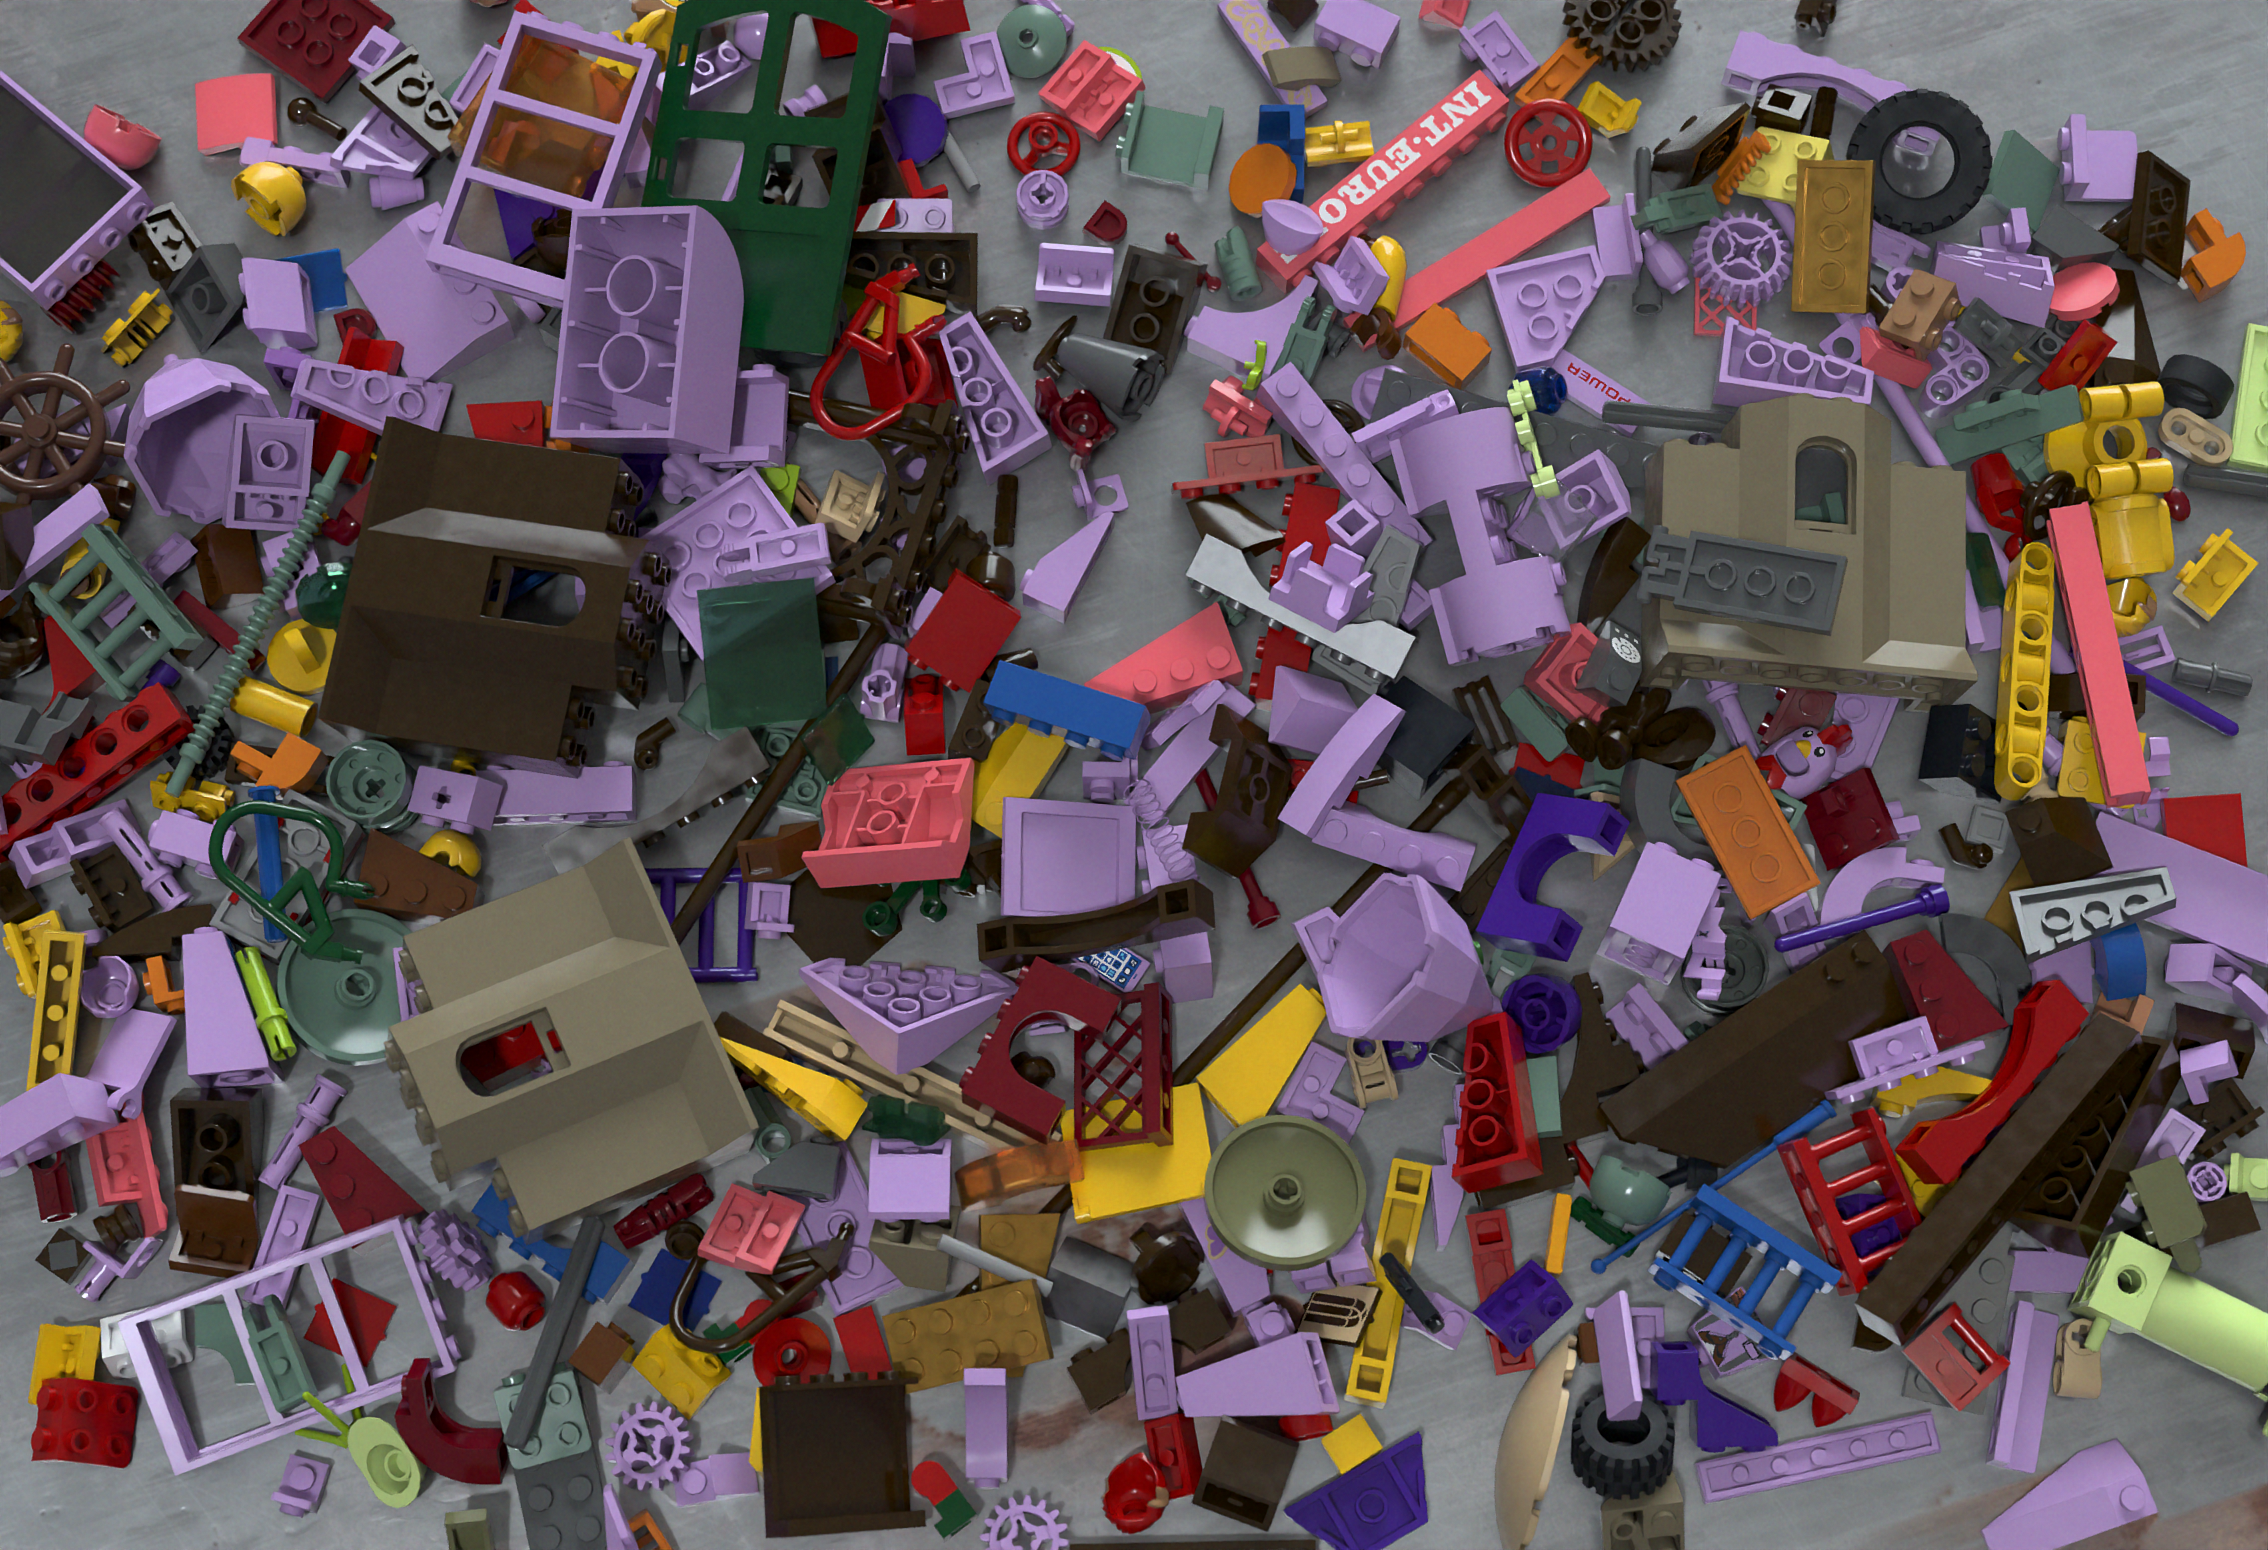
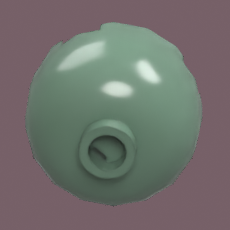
M1601 1155L1590 1181V1195L1593 1203L1604 1212L1601 1219L1619 1229H1623L1625 1223L1642 1226L1656 1219L1672 1194L1669 1191V1186L1643 1170L1637 1172L1625 1166H1622L1620 1169L1623 1163L1622 1160L1608 1155Z

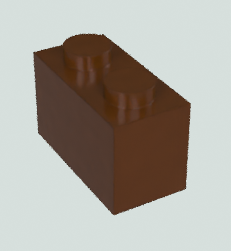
M597 1321L568 1362L580 1374L611 1395L639 1354L633 1349L632 1346L635 1341L627 1332L613 1322H610L606 1328Z

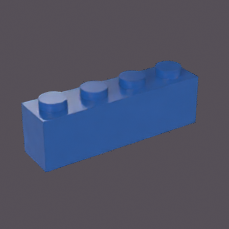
M1002 660L998 663L983 702L992 715L991 718L1000 724L1013 726L1014 722L1026 725L1028 726L1027 730L1035 735L1049 738L1050 734L1063 737V741L1068 745L1079 749H1086L1087 745L1101 749L1100 753L1117 761H1122L1123 757L1132 760L1136 759L1151 720L1150 713L1145 705Z

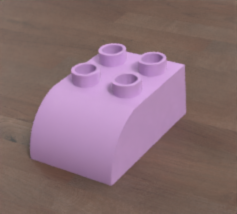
M697 205L572 209L550 438L604 453L729 454L744 291L741 269L731 240L718 220L708 211Z

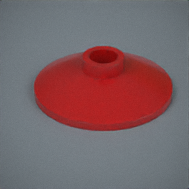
M799 1317L780 1319L769 1325L755 1343L752 1355L755 1376L762 1386L775 1385V1377L800 1375V1384L810 1383L809 1375L828 1374L832 1359L831 1347L825 1333L813 1322ZM787 1349H792L794 1352L793 1359L790 1362L784 1363L782 1360L783 1352Z

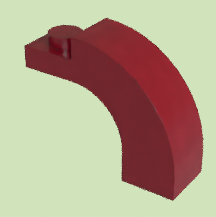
M414 1358L408 1374L402 1376V1399L394 1415L399 1434L410 1451L425 1466L449 1479L478 1485L502 1484L509 1465L508 1449L503 1440L504 1433L502 1427L473 1428L451 1419L442 1410L437 1401L431 1359Z

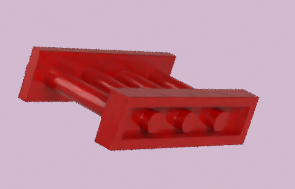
M1874 1107L1851 1113L1850 1116L1855 1127L1813 1146L1809 1144L1807 1137H1803L1776 1147L1824 1261L1843 1273L1835 1285L1840 1297L1860 1293L1869 1284L1867 1280L1868 1273L1884 1266L1887 1259L1895 1255L1905 1244L1910 1232L1923 1222L1886 1137L1885 1123L1876 1114ZM1862 1142L1871 1164L1830 1183L1826 1182L1819 1168L1820 1160ZM1877 1179L1887 1202L1845 1221L1841 1219L1835 1205L1836 1198ZM1894 1217L1903 1239L1867 1256L1858 1257L1851 1243L1852 1235Z

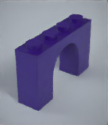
M1537 793L1476 928V932L1497 949L1568 962L1583 926L1562 909L1537 905V890L1540 881L1552 864L1573 852H1589L1615 857L1630 821L1609 803Z

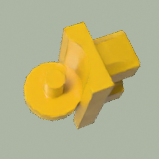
M1335 120L1333 125L1305 128L1304 147L1308 167H1325L1329 164L1346 162L1359 163L1368 160L1374 155L1369 121L1343 124L1342 120Z

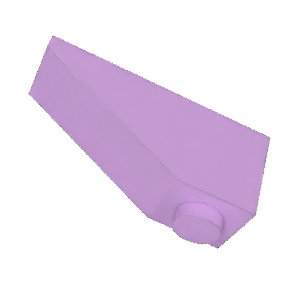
M1107 510L1042 557L1034 571L1031 569L1026 571L1019 590L1023 591V605L1059 622H1066L1115 526L1114 513Z

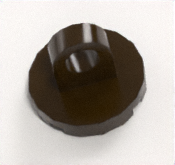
M1140 1228L1129 1238L1133 1246L1140 1253L1132 1268L1130 1283L1137 1296L1148 1305H1155L1154 1302L1161 1301L1163 1304L1172 1302L1178 1296L1188 1291L1196 1282L1200 1274L1197 1268L1200 1261L1204 1263L1205 1255L1202 1246L1187 1232L1174 1231L1154 1240L1143 1228Z

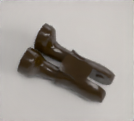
M1638 680L1625 706L1610 707L1600 714V720L1596 724L1585 717H1578L1572 720L1565 728L1566 740L1572 750L1586 762H1593L1598 756L1603 768L1607 770L1620 769L1632 757L1633 745L1639 743L1646 729L1665 713L1671 702L1672 695L1668 690L1658 687L1653 688L1649 692V687L1640 686V680Z

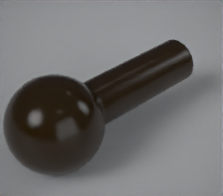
M298 97L289 103L287 116L294 125L299 127L311 125L337 141L345 139L347 129L318 113L315 104L310 99Z

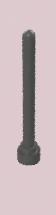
M1641 146L1636 151L1637 213L1646 207L1645 202L1652 198L1651 151L1646 146ZM1653 226L1647 229L1639 230V235H1641L1648 229H1650L1653 233ZM1641 244L1642 256H1644L1645 248ZM1643 258V264L1639 273V286L1636 287V292L1632 294V310L1639 315H1653L1661 312L1663 309L1662 293L1658 291V286L1654 285V278L1646 267Z

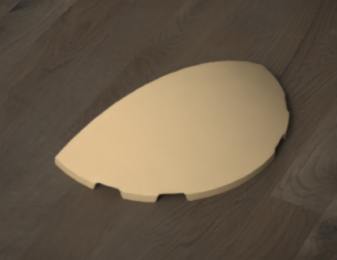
M1567 1334L1533 1369L1520 1389L1507 1416L1499 1442L1494 1482L1496 1522L1503 1550H1525V1547L1529 1546L1533 1540L1540 1516V1510L1535 1509L1536 1502L1543 1501L1545 1492L1548 1489L1570 1393L1569 1389L1563 1388V1386L1566 1387L1568 1381H1571L1575 1368L1577 1352L1572 1350V1348L1576 1347L1577 1336Z

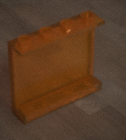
M525 34L505 91L620 124L637 73L635 72L632 78L628 79L556 43ZM492 72L447 135L455 155L460 158L463 155ZM499 105L478 166L495 174L581 198L590 176L604 164L606 153L613 144L614 138Z

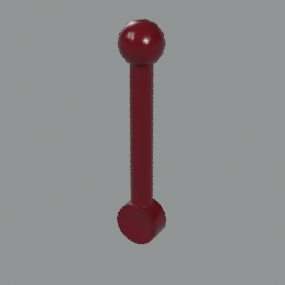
M1171 231L1165 235L1167 245L1174 246L1183 257L1197 261L1179 242V236L1176 232ZM1206 271L1204 280L1207 282V290L1212 293L1218 292L1221 287V280L1216 276H1211Z

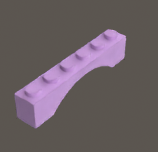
M1742 30L1739 32L1721 82L1722 85L1754 96L1765 94L1770 83L1788 89L1818 91L1821 86L1833 87L1838 91L1837 97L1855 104L1866 113L1878 102L1895 93L1912 91V89H1909L1901 82L1886 81L1874 77L1864 69H1851L1838 64L1832 58L1826 56L1817 57L1803 52L1795 45H1782L1768 40L1760 33H1748ZM1910 127L1897 133L1892 138V141L1897 146L1931 157L1939 140L1940 133L1928 127Z
M1290 361L1260 384L1256 397L1268 411L1273 413L1272 417L1278 425L1294 437L1319 463L1342 492L1348 503L1355 499L1380 522L1382 533L1386 526L1390 525L1422 544L1420 555L1424 553L1433 540L1419 522L1408 515L1407 508L1365 454L1359 450L1357 444Z

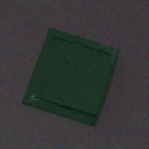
M814 577L762 583L753 582L752 584L696 590L711 730L763 724L772 725L773 723L828 717Z

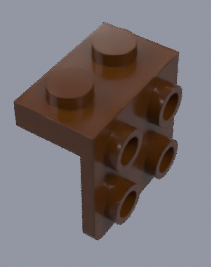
M198 1184L177 1185L174 1198L180 1229L168 1259L170 1270L222 1278H231L252 1270L262 1243L255 1198L238 1190L210 1189Z

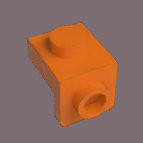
M162 956L146 959L148 972L143 973V982L148 996L153 995L154 1004L163 1013L168 1012L169 1015L185 1013L184 989L175 991L170 963Z

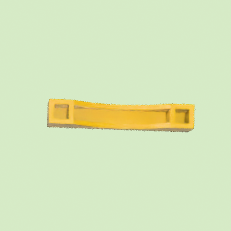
M1392 1158L1371 1258L1377 1281L1366 1283V1286L1380 1288L1383 1293L1373 1314L1375 1321L1369 1324L1360 1347L1353 1348L1343 1401L1383 1409L1386 1404L1404 1301L1386 1278V1273L1383 1271L1384 1269L1379 1260L1383 1254L1393 1253L1398 1262L1410 1274L1432 1165Z

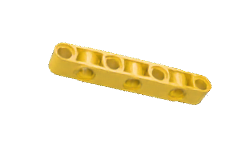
M2040 542L2027 544L2009 564L2007 590L2004 598L1995 730L1996 759L1994 784L1998 794L2010 801H2017L2023 798L2040 781L2046 741L2054 612L2053 581L2055 559L2051 549ZM2026 561L2031 562L2036 569L2031 568ZM2022 631L2027 632L2032 640L2025 637ZM2017 701L2022 702L2028 711L2023 710ZM2012 772L2018 774L2022 778L2023 783L2018 782Z

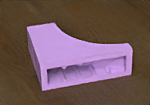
M1305 275L1296 289L1286 298L1268 308L1254 312L1230 313L1204 306L1199 317L1193 315L1185 329L1184 336L1188 337L1187 351L1247 379L1251 370L1244 368L1245 361L1256 362L1257 345L1254 343V340L1266 341L1267 356L1260 385L1273 374L1283 351V345L1291 323H1295L1306 296L1316 299L1319 281Z
M964 1368L967 1482H975V1489H999V1482H1008L1009 1382L1006 1369Z

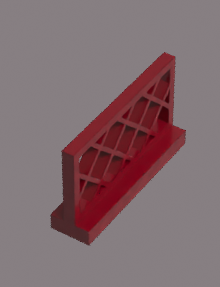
M1159 982L1144 984V990L1114 994L1121 998V1010L1116 1021L1127 1030L1112 1047L1105 1041L1103 1044L1100 1043L1108 1051L1093 1068L1086 1063V1052L1096 1040L1090 1037L1086 1038V1035L1074 1030V1149L1078 1152L1152 1142L1158 1147L1173 1145L1172 996ZM1141 1002V1014L1131 1025H1128L1119 1017L1129 1004ZM1135 1036L1141 1041V1051L1129 1062L1119 1052ZM1116 1057L1127 1067L1111 1084L1100 1073ZM1140 1065H1141V1067H1142V1072H1140V1071L1138 1070V1068L1140 1067ZM1135 1073L1142 1079V1088L1130 1100L1119 1089ZM1098 1078L1108 1089L1092 1105L1086 1100V1089ZM1116 1094L1127 1105L1111 1121L1100 1111ZM1141 1102H1142V1110L1138 1107V1105H1139ZM1135 1110L1142 1116V1132L1126 1134L1119 1127ZM1098 1115L1108 1126L1097 1138L1086 1139V1127Z

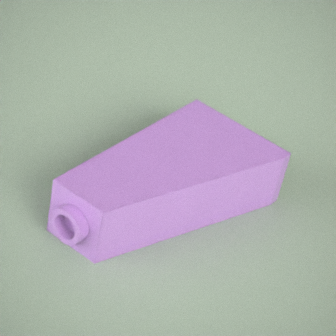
M1298 1332L1175 1377L1178 1387L1176 1393L1177 1401L1184 1411L1185 1417H1222V1415L1229 1417L1334 1415L1340 1412L1318 1333Z

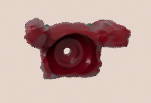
M1050 376L1043 379L1039 378L1035 381L1036 397L1034 408L1036 414L1048 426H1051L1059 442L1070 453V469L1076 473V470L1082 468L1084 472L1088 467L1091 452L1104 441H1110L1111 436L1117 430L1105 417L1096 398L1090 391L1075 389L1071 395L1061 398ZM1084 427L1086 431L1081 432L1079 429Z

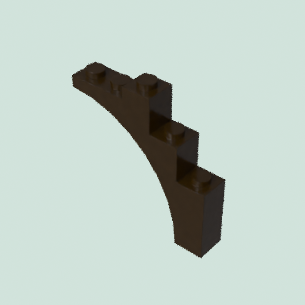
M1588 972L1573 976L1570 982L1580 998L1582 1018L1580 1028L1576 1033L1577 1047L1572 1075L1561 1100L1563 1136L1538 1138L1544 1174L1474 1192L1480 1213L1507 1209L1572 1189L1576 1182L1574 1177L1579 1176V1170L1573 1153L1566 1154L1565 1148L1579 1146L1604 1138L1609 1129L1608 1123L1597 1109L1603 1103H1599L1598 1098L1618 1093L1641 1077L1640 1074H1644L1640 1054L1638 1051L1632 1052L1629 1042L1613 1046L1612 1042L1616 1041L1614 1026L1610 1018L1604 1019L1600 1008V1005L1604 1004L1603 994L1598 982H1591Z

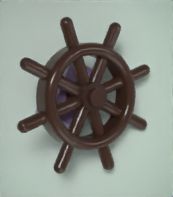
M65 343L60 346L53 372L37 371L14 377L5 361L0 357V384L2 385L0 386V435L17 438L12 445L0 452V487L17 496L15 503L31 505L32 500H53L70 494L74 496L99 472L107 455L124 458L125 443L111 440L110 423L104 407L126 395L130 391V384L126 380H119L99 393L94 394L81 381L68 375L75 349L71 344ZM46 393L41 414H38L28 397ZM62 395L71 397L80 403L67 412L58 413ZM15 406L25 422L21 424L2 419ZM87 417L90 419V434L81 422ZM15 462L23 477L11 473L5 467Z

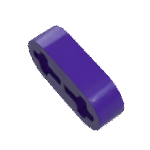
M1382 1040L1388 1065H1390L1393 1075L1411 1072L1423 1065L1427 1056L1425 1042ZM1363 1041L1355 1048L1354 1052L1357 1056L1363 1058L1366 1050H1371L1372 1054H1374L1375 1049L1370 1042ZM1404 1043H1410L1412 1049H1419L1420 1051L1415 1054L1414 1061L1408 1062L1407 1057L1403 1055L1393 1057L1392 1053L1402 1051Z

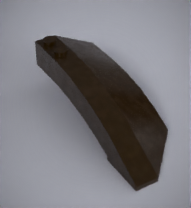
M1864 929L1710 1028L1600 1104L1597 1109L1622 1142L1636 1145L1638 1142L1657 1147L1659 1152L1685 1159L1694 1157L1710 1162V1166L1726 1169L1821 1105L1820 1102L1826 1099L1824 1092L1860 1079L1848 1041L1910 1020L1888 961Z

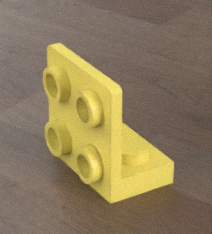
M1759 127L1757 131L1765 135L1771 150L1768 154L1761 151L1762 158H1755V166L1749 165L1750 173L1745 174L1743 172L1745 179L1743 181L1738 180L1739 187L1736 188L1738 194L1790 204L1795 213L1798 160H1835L1830 140Z

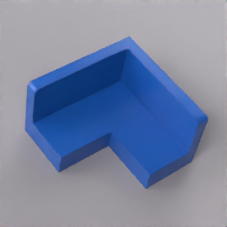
M1304 104L1260 105L1257 145L1270 143L1281 147L1289 153L1291 161L1295 163L1297 170L1296 184L1289 200L1303 204Z

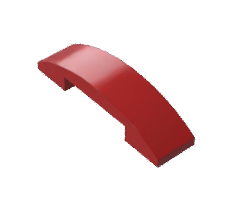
M1505 1208L1465 1215L1468 1245L1479 1306L1515 1274L1511 1253L1513 1247ZM1484 1327L1496 1376L1536 1368L1532 1345L1518 1357H1514L1508 1352L1502 1342Z

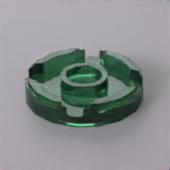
M344 562L324 564L316 568L317 572L310 576L307 573L300 580L295 590V602L304 621L314 627L324 629L338 628L353 564Z

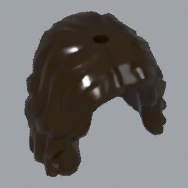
M31 591L25 592L18 610L0 620V679L9 680L33 671L40 663L45 651L44 618L41 615L42 611L34 602L35 595Z

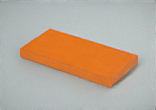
M1746 745L1675 781L1749 921L1821 884Z

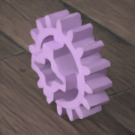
M442 1209L440 1212L435 1210L417 1227V1230L421 1233L417 1239L426 1247L422 1252L430 1257L429 1265L436 1273L441 1272L444 1280L450 1278L455 1288L458 1289L462 1285L466 1292L472 1289L475 1291L490 1279L489 1277L493 1274V1270L489 1266L493 1264V1261L485 1254L488 1248L481 1245L482 1237L476 1229H470L466 1221L462 1224L455 1213L449 1216L445 1209Z
M652 1402L648 1411L643 1404L637 1403L635 1406L636 1414L631 1415L625 1410L621 1412L624 1420L622 1425L611 1423L610 1427L616 1432L615 1438L605 1439V1443L613 1447V1452L608 1453L605 1459L610 1463H617L611 1473L618 1478L625 1475L622 1484L632 1488L637 1482L638 1490L647 1493L650 1483H652L654 1489L659 1492L664 1491V1480L667 1479L676 1484L678 1483V1478L675 1472L678 1469L686 1472L689 1470L683 1459L684 1456H694L695 1451L686 1447V1443L694 1439V1434L689 1431H682L688 1422L683 1417L674 1419L676 1410L668 1406L662 1412V1406L657 1402ZM660 1421L664 1424L662 1426L658 1424L654 1428H647L643 1423ZM643 1436L654 1441L651 1446L656 1458L646 1453L648 1448ZM629 1437L628 1449L625 1450L626 1442ZM674 1444L673 1454L670 1458L671 1446ZM651 1466L655 1468L656 1472L643 1474L635 1470Z
M1026 1495L1023 1505H1017L1015 1499L1010 1497L1009 1509L1004 1510L999 1505L994 1507L998 1516L996 1520L985 1518L984 1523L991 1531L990 1533L981 1534L980 1540L990 1543V1547L985 1550H1023L1021 1546L1014 1547L1013 1542L1019 1539L1017 1524L1021 1523L1023 1531L1025 1530L1028 1536L1035 1535L1036 1537L1031 1542L1030 1550H1040L1042 1544L1048 1543L1051 1540V1550H1059V1548L1069 1547V1541L1059 1538V1534L1065 1532L1067 1526L1066 1524H1055L1054 1521L1060 1514L1057 1509L1050 1513L1045 1512L1046 1500L1042 1499L1037 1506H1032L1030 1495ZM1024 1514L1035 1515L1041 1518L1047 1525L1036 1527L1025 1520ZM1010 1518L1012 1527L1007 1537L997 1541L1001 1526Z

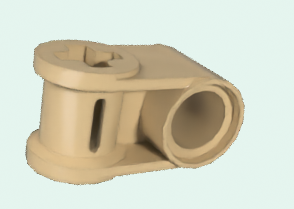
M1349 1037L1345 1055L1358 1108H1366L1367 1103L1390 1098L1392 1101L1398 1100L1396 1082L1392 1069L1388 1065L1382 1040ZM1360 1040L1368 1041L1373 1045L1375 1053L1368 1058H1361L1355 1054L1353 1045Z
M2077 1319L2064 1324L2057 1331L2053 1370V1391L2056 1396L2098 1399L2102 1388L2101 1347L2098 1352H2093L2086 1349L2084 1344L2079 1345L2078 1341L2072 1340V1334L2075 1332L2086 1340L2093 1324L2091 1320Z

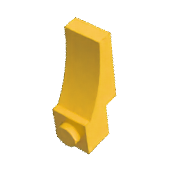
M1937 1066L1939 1072L1919 1079H1915V1076L1911 1074L1901 1077L1902 1085L1879 1092L1877 1086L1873 1087L1869 1105L1879 1107V1112L1883 1115L1901 1118L1903 1114L1908 1115L1920 1104L1938 1101L1973 1102L1988 1087L1992 1080Z

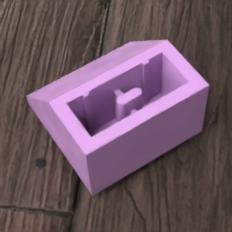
M251 257L241 259L243 273H239V285L247 299L248 308L243 309V318L249 331L252 330L258 337L261 344L264 343L270 349L280 350V347L285 346L300 350L318 346L310 279L299 264Z
M872 1139L869 1161L868 1219H879L883 1222H896L900 1219H919L923 1222H936L940 1219H949L953 1182L952 1139Z

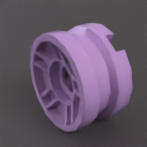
M1047 170L1033 171L1024 176L1018 184L1016 192L1018 214L1023 222L1032 228L1040 230L1052 229L1061 224L1067 216L1069 208L1068 189L1062 177ZM1044 195L1048 199L1045 200V204H1039L1037 197Z

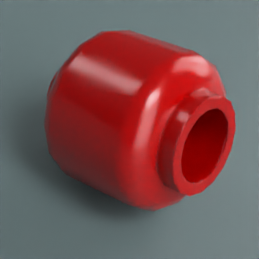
M513 1271L508 1274L501 1273L490 1282L485 1304L488 1311L505 1329L510 1331H526L537 1325L543 1318L546 1296L528 1274L522 1271Z

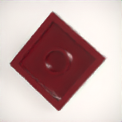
M1862 768L1798 800L1807 805L1804 814L1827 871H1836L1846 866L1858 856L1883 848L1900 839L1870 768Z

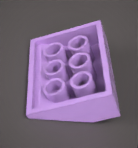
M438 201L404 218L345 269L385 339L397 341L404 347L400 364L406 375L422 378L423 381L432 383L516 338L509 319L490 288L433 272L425 261L443 210ZM454 230L449 246L467 251Z

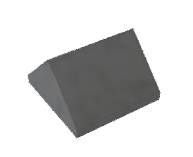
M1066 1236L1046 1277L1047 1280L1053 1282V1286L1047 1297L1041 1295L1044 1315L1105 1340L1114 1332L1132 1289L1130 1277L1134 1264Z

